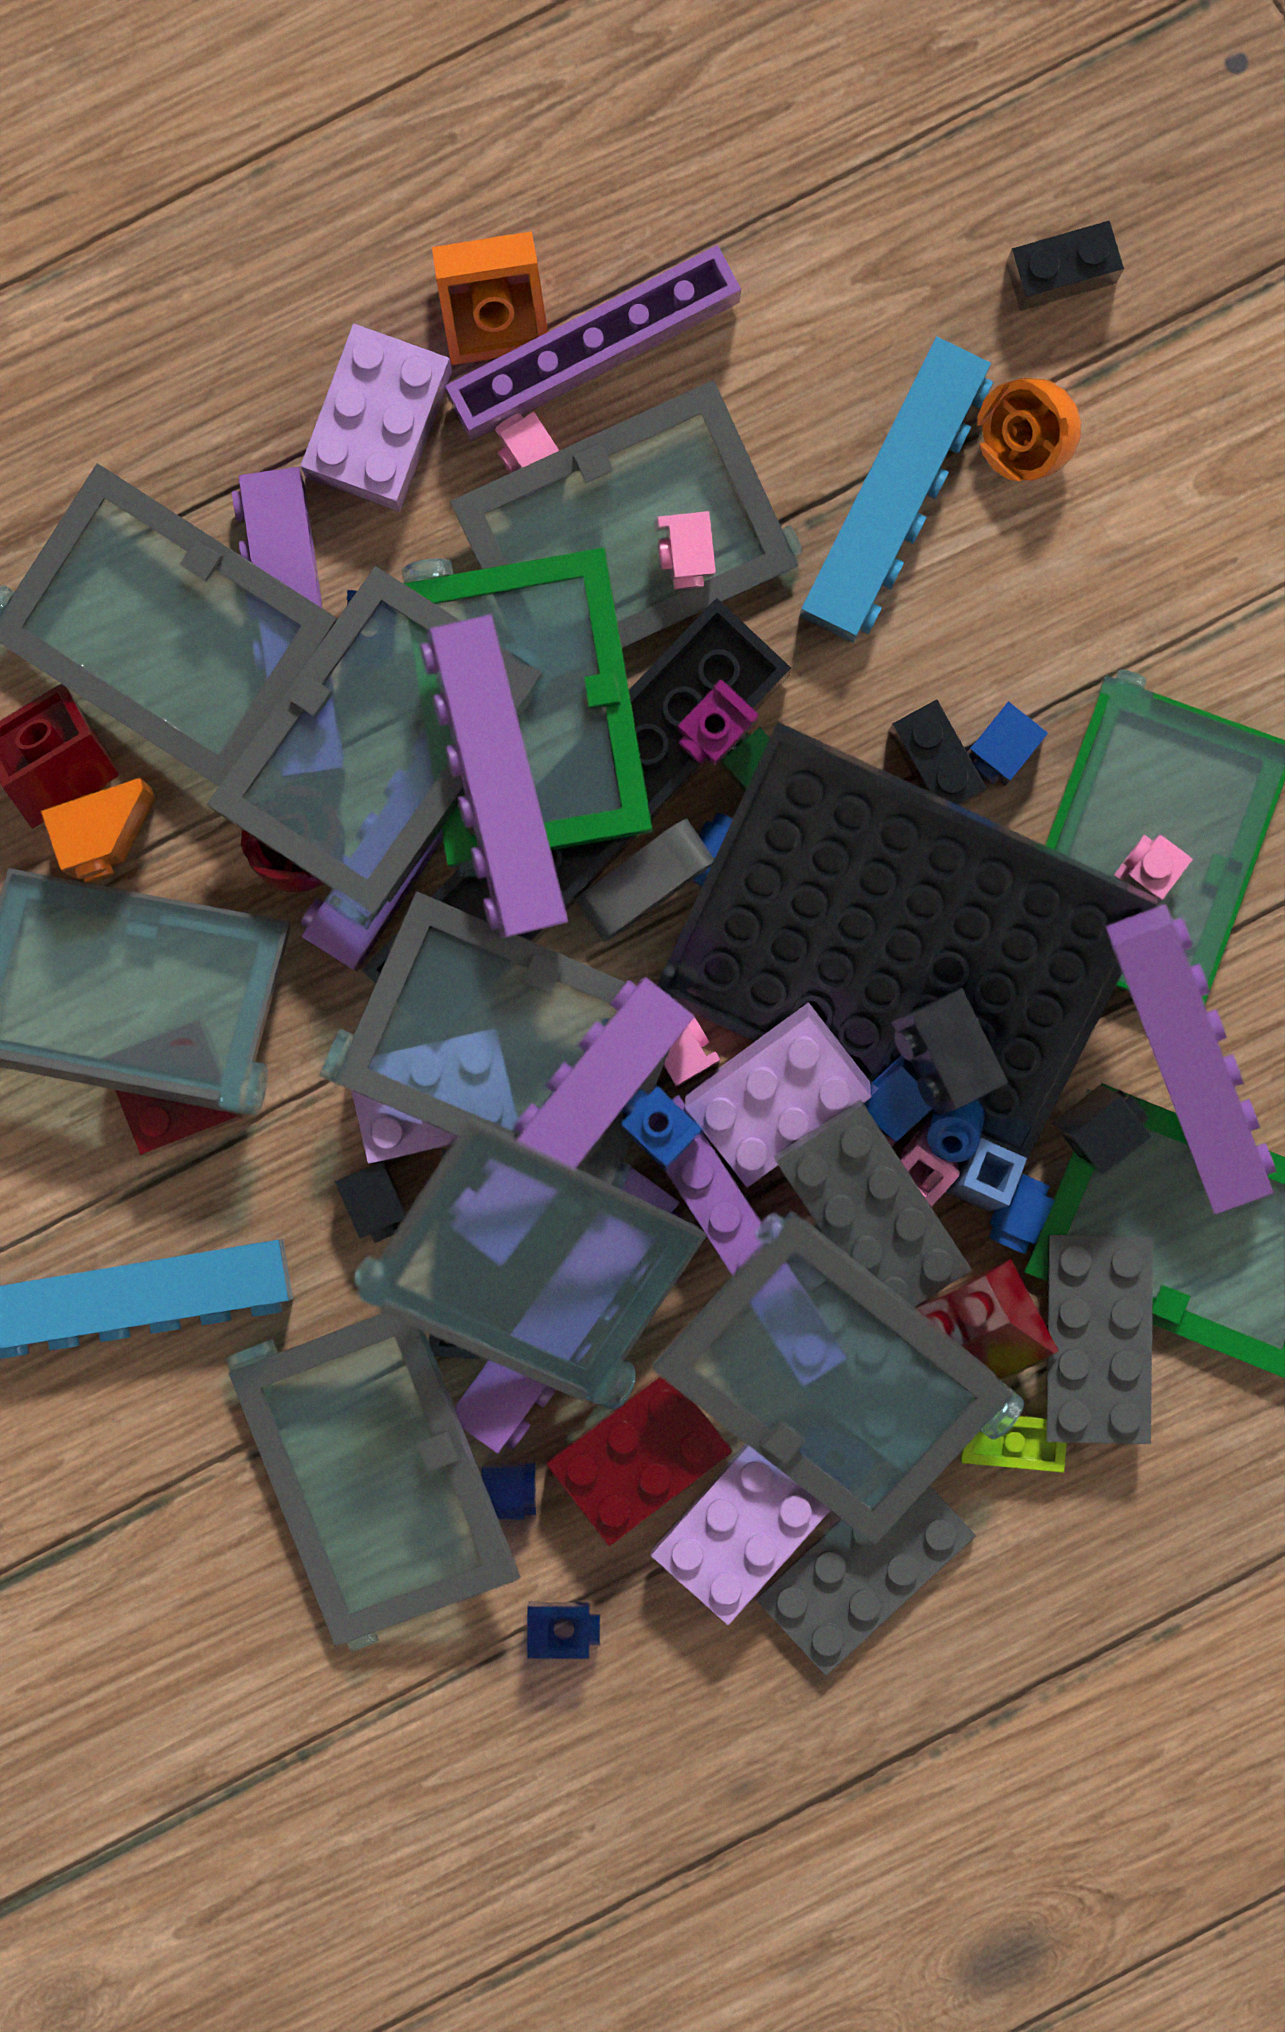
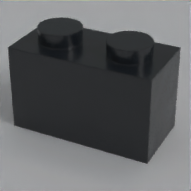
M1110 220L1012 248L1006 262L1020 311L1116 284L1124 270Z
M938 699L892 723L888 731L920 788L959 806L981 796L987 789Z
M963 989L944 995L891 1022L896 1031V1045L902 1056L910 1060L919 1078V1092L926 1104L934 1108L936 1115L956 1110L1008 1083Z
M1101 1085L1052 1122L1079 1159L1102 1176L1152 1137L1143 1125L1149 1120V1117L1131 1095L1126 1096L1120 1089L1114 1093Z

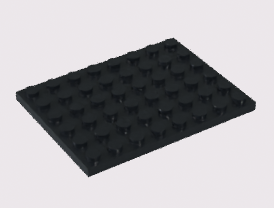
M777 722L657 987L688 1011L752 1041L758 1040L809 1002L870 1081V1084L902 1055L896 1045V1031L891 1022L944 995L963 989L1008 1083L977 1098L985 1114L980 1138L1028 1159L1123 973L1106 926L1156 908L1158 898ZM932 1108L922 1118V1120L926 1121L928 1118L932 1119L934 1108Z

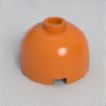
M1020 378L998 385L985 397L978 413L977 427L983 425L982 434L985 441L979 443L982 454L993 470L1008 480L1033 481L1056 473L1072 459L1081 438V418L1077 405L1064 389L1050 380Z

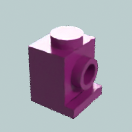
M720 680L714 686V689L678 725V732L684 736L678 743L698 763L701 764L707 758L716 766L758 722L759 715L723 680ZM711 716H718L723 719L725 728L718 734H712L706 730L705 721Z

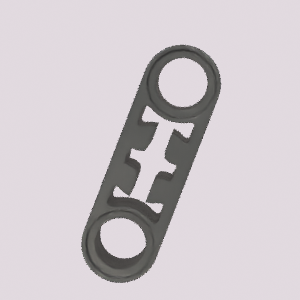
M685 819L663 832L580 894L575 901L602 941L606 942L627 929L710 868L714 857L688 819Z

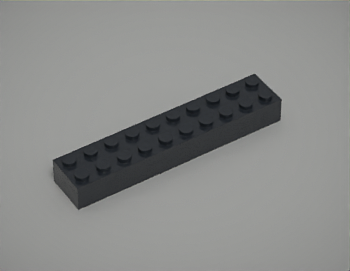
M718 598L699 615L629 689L651 821L709 761L706 758L701 764L698 763L680 746L678 742L684 736L678 732V725L714 689V686L720 680H723L756 712L789 677L791 667ZM606 714L536 786L535 792L543 822L622 809ZM711 716L705 721V728L712 734H718L725 728V723L722 718ZM638 835L550 850L565 911ZM473 861L464 862L431 898L488 922L483 903L484 899L491 898L486 877L478 879ZM429 926L397 1000V1004L437 1042L442 1041L516 963ZM550 927L519 934L518 936L536 943ZM398 932L362 969L375 983L378 981Z

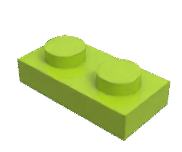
M996 1413L961 1451L960 1462L965 1464L1064 1472L1067 1442H1046V1418Z

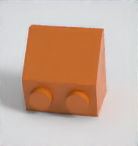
M532 231L432 247L451 366L499 358L548 332Z
M141 778L41 811L61 871L75 879L84 878L85 883L95 882L112 876L114 874L112 866L125 862L156 800L153 789Z

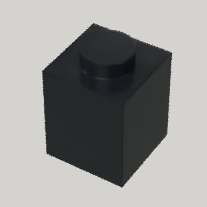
M385 1161L335 1181L359 1238L371 1235L375 1244L394 1236L400 1227L399 1222L403 1221L408 1213Z

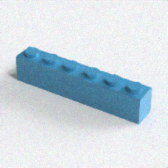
M936 336L801 608L799 617L854 643L859 631L869 635L882 607L874 604V601L882 586L890 590L892 589L904 564L896 556L904 540L914 544L927 518L918 512L927 495L934 499L937 498L948 476L949 471L940 467L949 450L956 454L959 453L971 429V426L963 423L971 405L981 409L983 401L994 381L985 378L991 365L990 362Z
M284 1239L0 1286V1359L29 1354L28 1344L48 1341L49 1351L80 1346L79 1336L99 1333L100 1342L131 1337L129 1327L149 1324L151 1334L181 1329L180 1319L200 1316L201 1325L231 1321L230 1310L248 1307L251 1308L252 1317L282 1312L281 1302L293 1300Z

